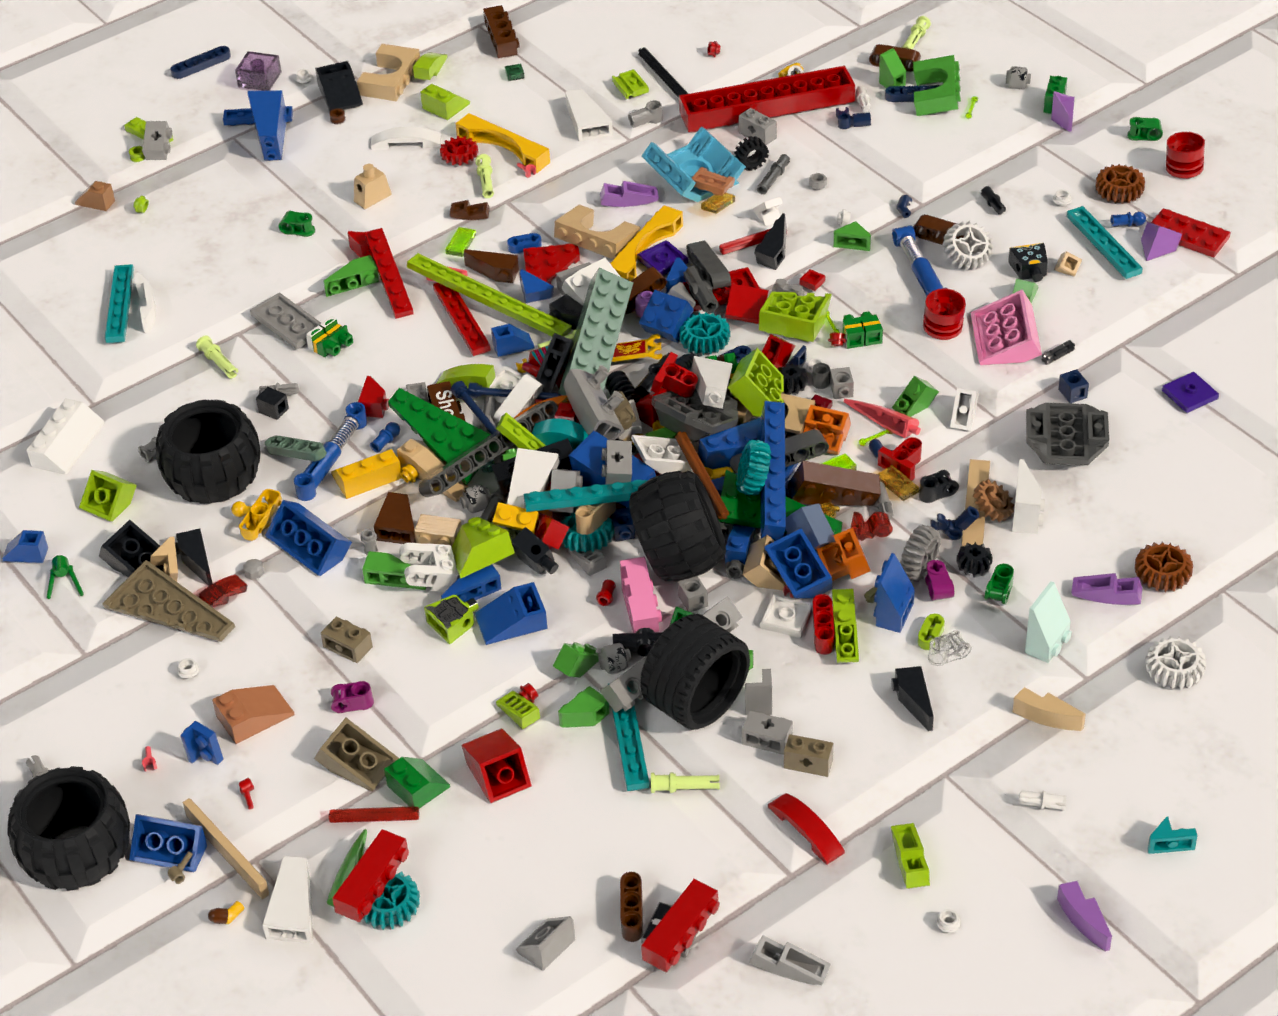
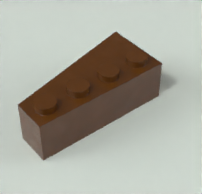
M808 461L801 462L788 483L789 498L801 504L873 506L881 495L879 474Z

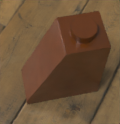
M388 492L374 524V531L377 534L376 541L398 544L416 543L408 494Z

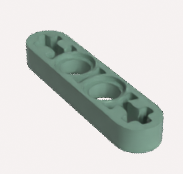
M279 435L272 436L265 441L268 452L274 455L318 461L327 454L323 444L320 442Z

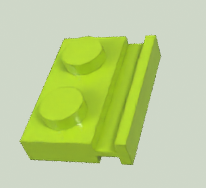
M634 69L620 73L617 77L612 76V82L626 99H629V96L635 97L649 92V86Z

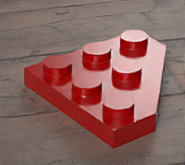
M571 243L523 249L526 271L549 284H552L551 280L556 277V273L567 270L572 263L576 264L580 261L579 248Z

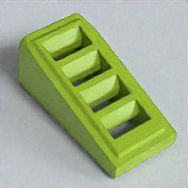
M511 691L496 701V705L522 729L540 719L539 708L515 691Z

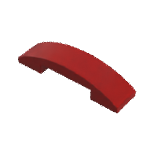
M785 793L768 804V808L781 821L786 819L812 844V851L826 865L845 853L844 848L828 826L814 811L796 797Z

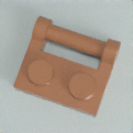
M701 167L692 177L696 182L694 187L697 189L706 190L714 195L721 196L729 188H732L735 183L734 177H725L707 171V168Z

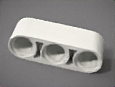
M525 374L498 408L493 419L499 423L501 416L506 412L514 418L520 412L530 407L542 391L543 384L529 374Z

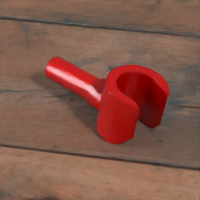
M246 778L239 782L240 793L244 795L248 809H253L254 806L249 792L254 790V786L251 780Z

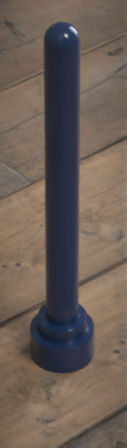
M463 381L454 383L451 387L452 394L467 404L490 434L496 432V427L469 396L468 387Z
M469 383L468 394L474 399L482 395L507 397L512 391L510 389L484 388L478 383ZM540 392L536 399L546 400L562 395L560 393Z

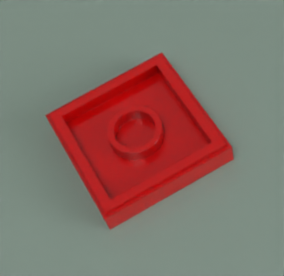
M731 284L725 318L759 324L760 310L767 300L769 290Z

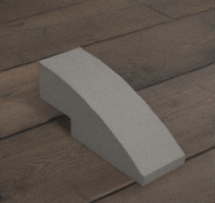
M762 935L749 961L750 964L778 976L815 985L823 984L831 965L789 942L783 946Z

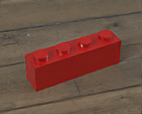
M381 829L333 896L335 913L359 923L364 915L369 914L376 898L383 894L386 884L394 878L397 868L402 862L406 861L409 855L406 838Z
M693 879L641 945L642 960L666 973L672 965L675 966L684 949H688L691 946L697 932H701L704 929L710 915H714L720 905L718 890Z

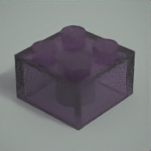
M247 51L235 69L238 87L261 91H270L282 72L279 55Z

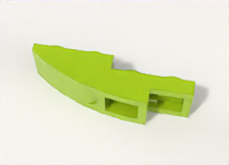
M832 589L837 663L859 662L854 589Z

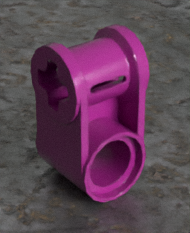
M939 560L929 561L926 566L928 574L925 576V583L931 600L954 597V585L945 564Z
M359 681L337 684L331 688V695L333 697L331 709L336 713L367 710L374 704L371 687L368 682Z

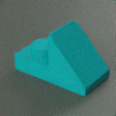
M1166 816L1150 835L1147 849L1148 854L1195 850L1198 837L1196 828L1172 830L1169 818Z

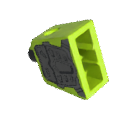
M451 595L424 607L426 622L449 644L453 643L474 625L473 612L479 609L478 603L474 598L463 602L457 595Z

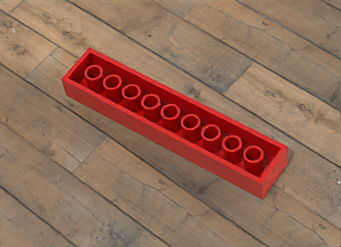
M844 65L679 95V110L688 132H697L700 127L713 129L715 127L739 123V115L749 108L767 117H775L855 102V83Z

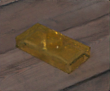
M725 193L723 196L713 195L701 203V209L717 214L734 203L735 196L729 193Z
M893 465L878 473L880 482H883L885 487L902 501L919 493V487Z

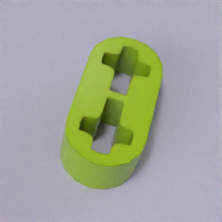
M930 614L925 618L918 633V645L920 648L932 650L937 646L944 631L945 620L941 615Z

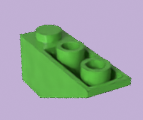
M368 255L354 259L325 279L323 282L326 297L379 282L378 269L372 256Z

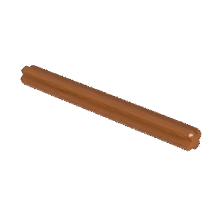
M679 431L675 439L692 471L704 485L718 519H727L729 511L687 433Z

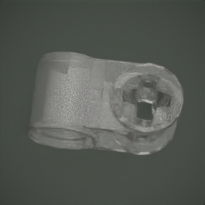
M955 630L935 637L930 641L928 660L932 665L942 666L957 659L965 658L971 652L972 647L962 639L961 632Z

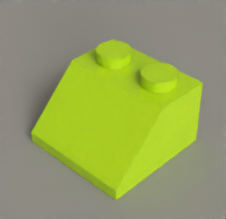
M432 83L420 91L422 109L446 120H449L470 104L469 100Z
M91 470L79 508L113 522L131 504L137 485L106 471Z

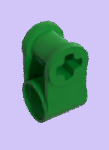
M1133 117L1129 121L1131 126L1127 137L1131 140L1157 141L1163 136L1161 121L1158 118Z
M287 211L278 225L279 230L287 235L309 237L316 231L311 221L313 218L310 213Z
M1002 563L996 566L991 580L987 584L984 599L989 600L990 598L1001 601L1004 605L1007 604L1013 587L1014 569L1011 565Z

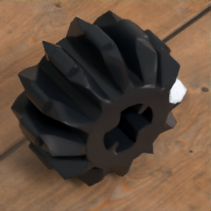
M793 363L778 367L784 379L783 393L788 392L791 395V393L798 394L799 391H804L808 383L805 368H801L800 365L794 366Z
M975 542L972 545L966 543L965 547L961 546L956 561L960 571H964L965 575L970 573L974 577L976 574L983 576L984 572H989L993 557L990 548H985L984 543L977 545Z

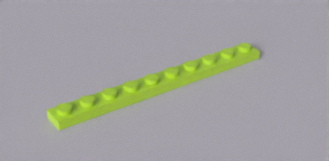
M419 253L407 261V268L547 335L553 337V334L556 333L566 336L571 332V325Z

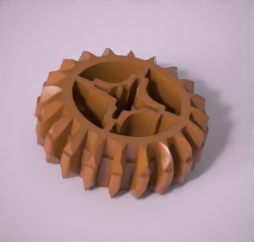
M1111 164L1110 167L1105 166L1104 169L1100 170L1096 177L1095 186L1098 195H1101L1103 199L1107 198V201L1120 202L1121 204L1123 202L1130 203V201H1136L1143 194L1145 177H1143V173L1139 172V169H1133V166L1127 167L1126 164L1124 166L1120 164L1114 166Z
M1163 541L1161 544L1153 542L1151 546L1146 545L1137 554L1134 569L1137 577L1141 579V583L1147 584L1148 589L1154 587L1156 592L1159 589H1163L1165 593L1168 589L1174 592L1176 588L1182 589L1189 582L1193 573V561H1191V555L1186 553V549L1180 550L1179 545L1174 547L1171 543L1169 545L1164 544Z

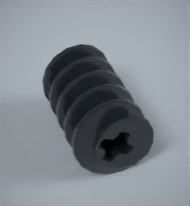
M614 371L607 377L605 387L610 395L614 391H622L628 402L634 399L635 405L642 399L625 372Z

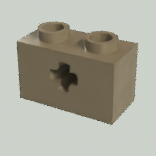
M789 734L784 749V769L828 777L833 762V742Z

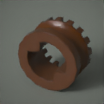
M333 109L329 113L330 121L336 125L346 120L343 109Z

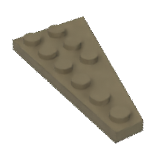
M147 560L102 603L106 609L219 642L236 627L231 620Z

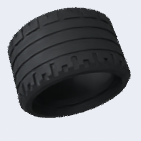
M691 614L682 617L671 624L659 636L649 651L640 678L642 696L650 704L687 729L697 730L709 726L730 708L746 681L750 666L748 646L744 641L703 615Z

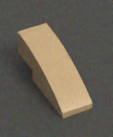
M1024 687L1014 697L1013 712L1023 718L1053 728L1082 731L1084 729L1086 714L1049 692L1044 697H1041Z

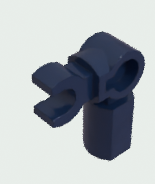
M845 107V111H840L839 108H836V117L838 118V127L840 129H848L851 125L853 127L871 126L870 112L856 113L851 116L848 107Z
M969 506L956 520H947L943 514L938 513L937 521L931 520L930 525L935 530H942L949 539L958 540L963 536V530H966L979 518V512L976 508Z

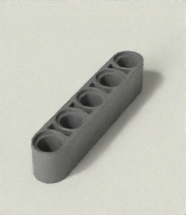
M705 240L686 245L689 260L695 268L700 270L704 279L710 281L712 290L731 286L729 271Z
M814 429L786 438L785 467L825 454L829 449V445L822 433ZM742 453L733 456L729 464L734 473H737Z

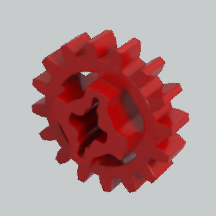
M457 136V139L451 137L450 141L445 140V144H441L440 154L442 160H446V163L452 162V165L459 164L460 166L463 162L468 164L469 160L474 161V157L478 156L476 141H473L472 138L466 139V136L463 138Z

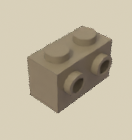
M337 616L321 632L324 648L355 663H358L373 647L371 634L368 630L355 626L348 620H343Z

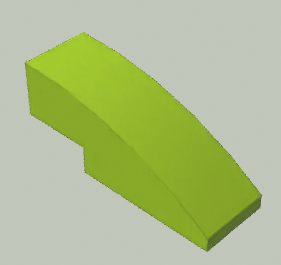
M429 52L422 55L413 66L414 78L431 80L432 76H437L448 58L447 54Z
M466 364L452 367L442 373L436 384L450 381L452 387L454 383L463 381L467 387L469 383H478L484 388H489L496 378L494 365Z
M914 823L891 826L896 855L906 889L930 886L929 868L924 858V848Z

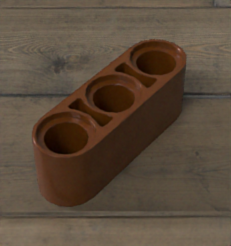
M878 44L873 48L869 61L873 66L880 67V55L891 48L895 49L907 72H913V62L920 61L921 59L920 53L913 49Z
M924 214L920 216L913 228L916 237L943 245L945 234L956 223ZM964 235L957 236L955 239L964 238Z
M651 267L631 281L633 286L625 314L635 310V298L638 294L644 291H661L666 286V279L656 268Z
M632 871L624 873L620 879L622 937L628 942H636L643 935L642 879L638 873Z

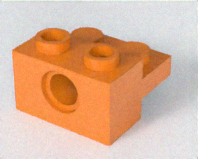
M810 405L803 433L814 429L819 430L829 445L826 453L839 455L843 441H846L851 426L849 413Z
M853 527L833 535L835 542L816 549L821 561L831 575L832 581L848 574L851 579H854L871 571Z

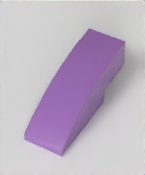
M623 181L621 186L604 183L600 192L601 205L612 207L644 205L658 201L659 198L657 187Z
M1116 573L1073 577L1071 593L1073 596L1099 603L1136 605L1141 604L1143 589L1139 577L1117 579Z
M1077 881L1060 884L1057 900L1069 920L1092 943L1104 951H1109L1112 935L1096 899H1085Z

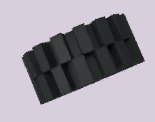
M749 136L748 140L744 138V142L740 141L738 143L740 146L735 148L737 150L734 151L735 157L746 166L745 170L752 171V168L756 170L757 166H763L762 162L766 163L767 160L765 158L769 157L767 154L769 150L757 136ZM756 150L753 155L747 157L750 152Z

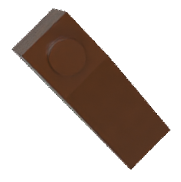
M464 249L465 266L496 282L514 283L519 271L518 255Z

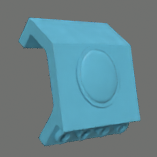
M703 127L699 128L685 147L666 154L655 143L651 142L641 156L678 193L695 202L714 195L712 192L699 190L694 187L696 182L692 177L701 167L725 177H734V185L739 184L737 179L746 168L744 164Z

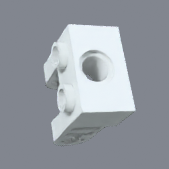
M405 543L399 548L402 562L419 564L408 566L405 569L404 575L407 584L431 587V591L445 592L457 580L458 571L451 545Z

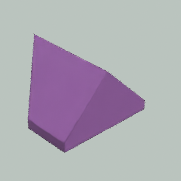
M1054 91L1051 120L1065 130L1072 132L1075 97Z
M1147 222L1141 238L1146 261L1176 251L1182 233Z

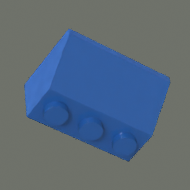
M802 528L764 546L765 551L794 598H814L833 589L831 575Z

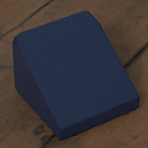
M803 345L786 365L793 363L794 366L800 365L802 367L806 362V346Z

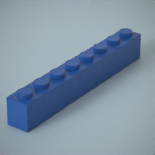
M765 401L761 414V441L768 443L770 446L771 459L767 479L761 490V538L768 535L776 541L783 537L786 528L785 403Z

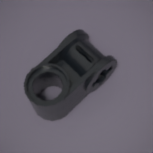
M941 470L929 476H924L920 480L919 499L925 503H932L944 497L952 496L958 491L959 484L951 479L950 473L947 470Z

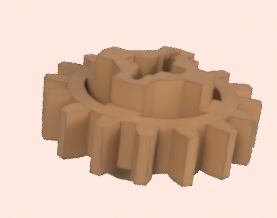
M989 479L983 480L973 490L975 492L973 497L977 499L974 503L979 506L978 510L984 511L985 517L991 516L992 521L995 519L998 522L1005 521L1014 512L1012 508L1015 507V504L1011 503L1013 498L1009 497V491H1004L1003 485L998 486L996 481L991 483Z

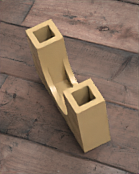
M381 44L376 52L377 66L397 71L384 75L363 72L357 80L360 96L397 101L400 95L403 94L405 87L409 85L412 76H414L413 66L421 57L419 49Z
M579 204L555 221L554 237L615 259L617 254L640 231V227L624 221L610 231L598 232L589 230L593 226L594 210Z
M781 393V399L785 403L786 439L803 433L810 405L815 406V400ZM733 397L737 400V426L749 422L753 415L737 397Z

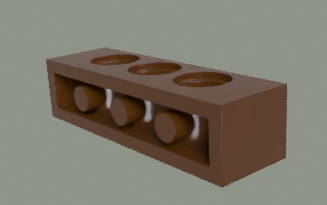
M502 5L483 8L484 23L497 57L503 58L518 55L517 48H520L519 40L516 38L515 30L512 29L508 12L504 11Z

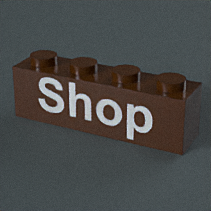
M450 381L427 385L430 404L465 421L464 413L460 414L462 412L460 401H456L458 398L451 392Z

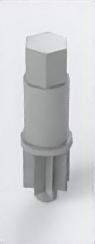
M880 482L881 495L877 499V507L881 518L889 521L891 516H894L892 504L884 483Z

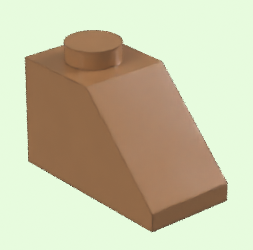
M95 181L75 201V205L107 211L115 202L112 185Z

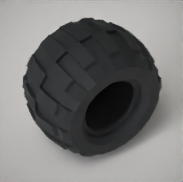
M205 399L180 406L164 419L165 423L159 427L156 438V460L163 479L175 494L181 495L182 499L189 502L210 504L229 500L241 494L249 484L253 483L258 471V464L260 463V444L255 427L246 414L241 411V408L235 404L226 403L223 400Z
M689 470L686 472L673 471L663 473L649 479L638 487V491L631 494L629 508L632 521L643 551L659 578L664 581L690 579L708 572L717 566L718 561L724 559L726 544L718 517L704 485L695 473Z
M77 766L48 770L49 772L28 781V785L24 789L19 790L14 797V802L8 816L7 833L11 850L19 866L36 882H40L47 888L54 890L63 888L70 891L79 890L80 887L87 885L92 886L100 882L107 874H111L118 867L120 859L125 856L130 831V820L125 802L115 786L111 785L102 774L94 770L87 771L83 770V767ZM72 826L88 827L75 836L65 839H53L66 828Z

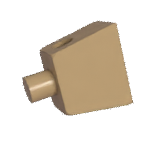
M365 164L363 166L364 172L354 178V202L363 209H367L392 195L385 174L372 164Z

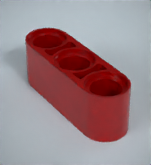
M819 594L813 598L814 646L816 652L822 655L830 654L834 650L832 599L826 594Z

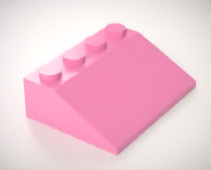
M1023 289L970 312L980 365L1022 363L1042 355L1033 307Z

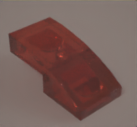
M234 574L208 586L199 593V598L213 608L227 604L229 596L246 592L248 585Z

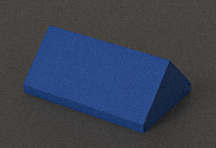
M136 814L129 860L171 868L178 866L187 852L190 851L193 855L183 870L196 872L207 848L203 827L201 825Z

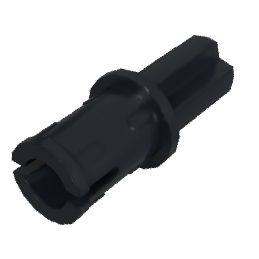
M986 186L981 190V195L986 199L989 207H993L999 215L1006 211V207L1000 201V196L995 194L991 187Z

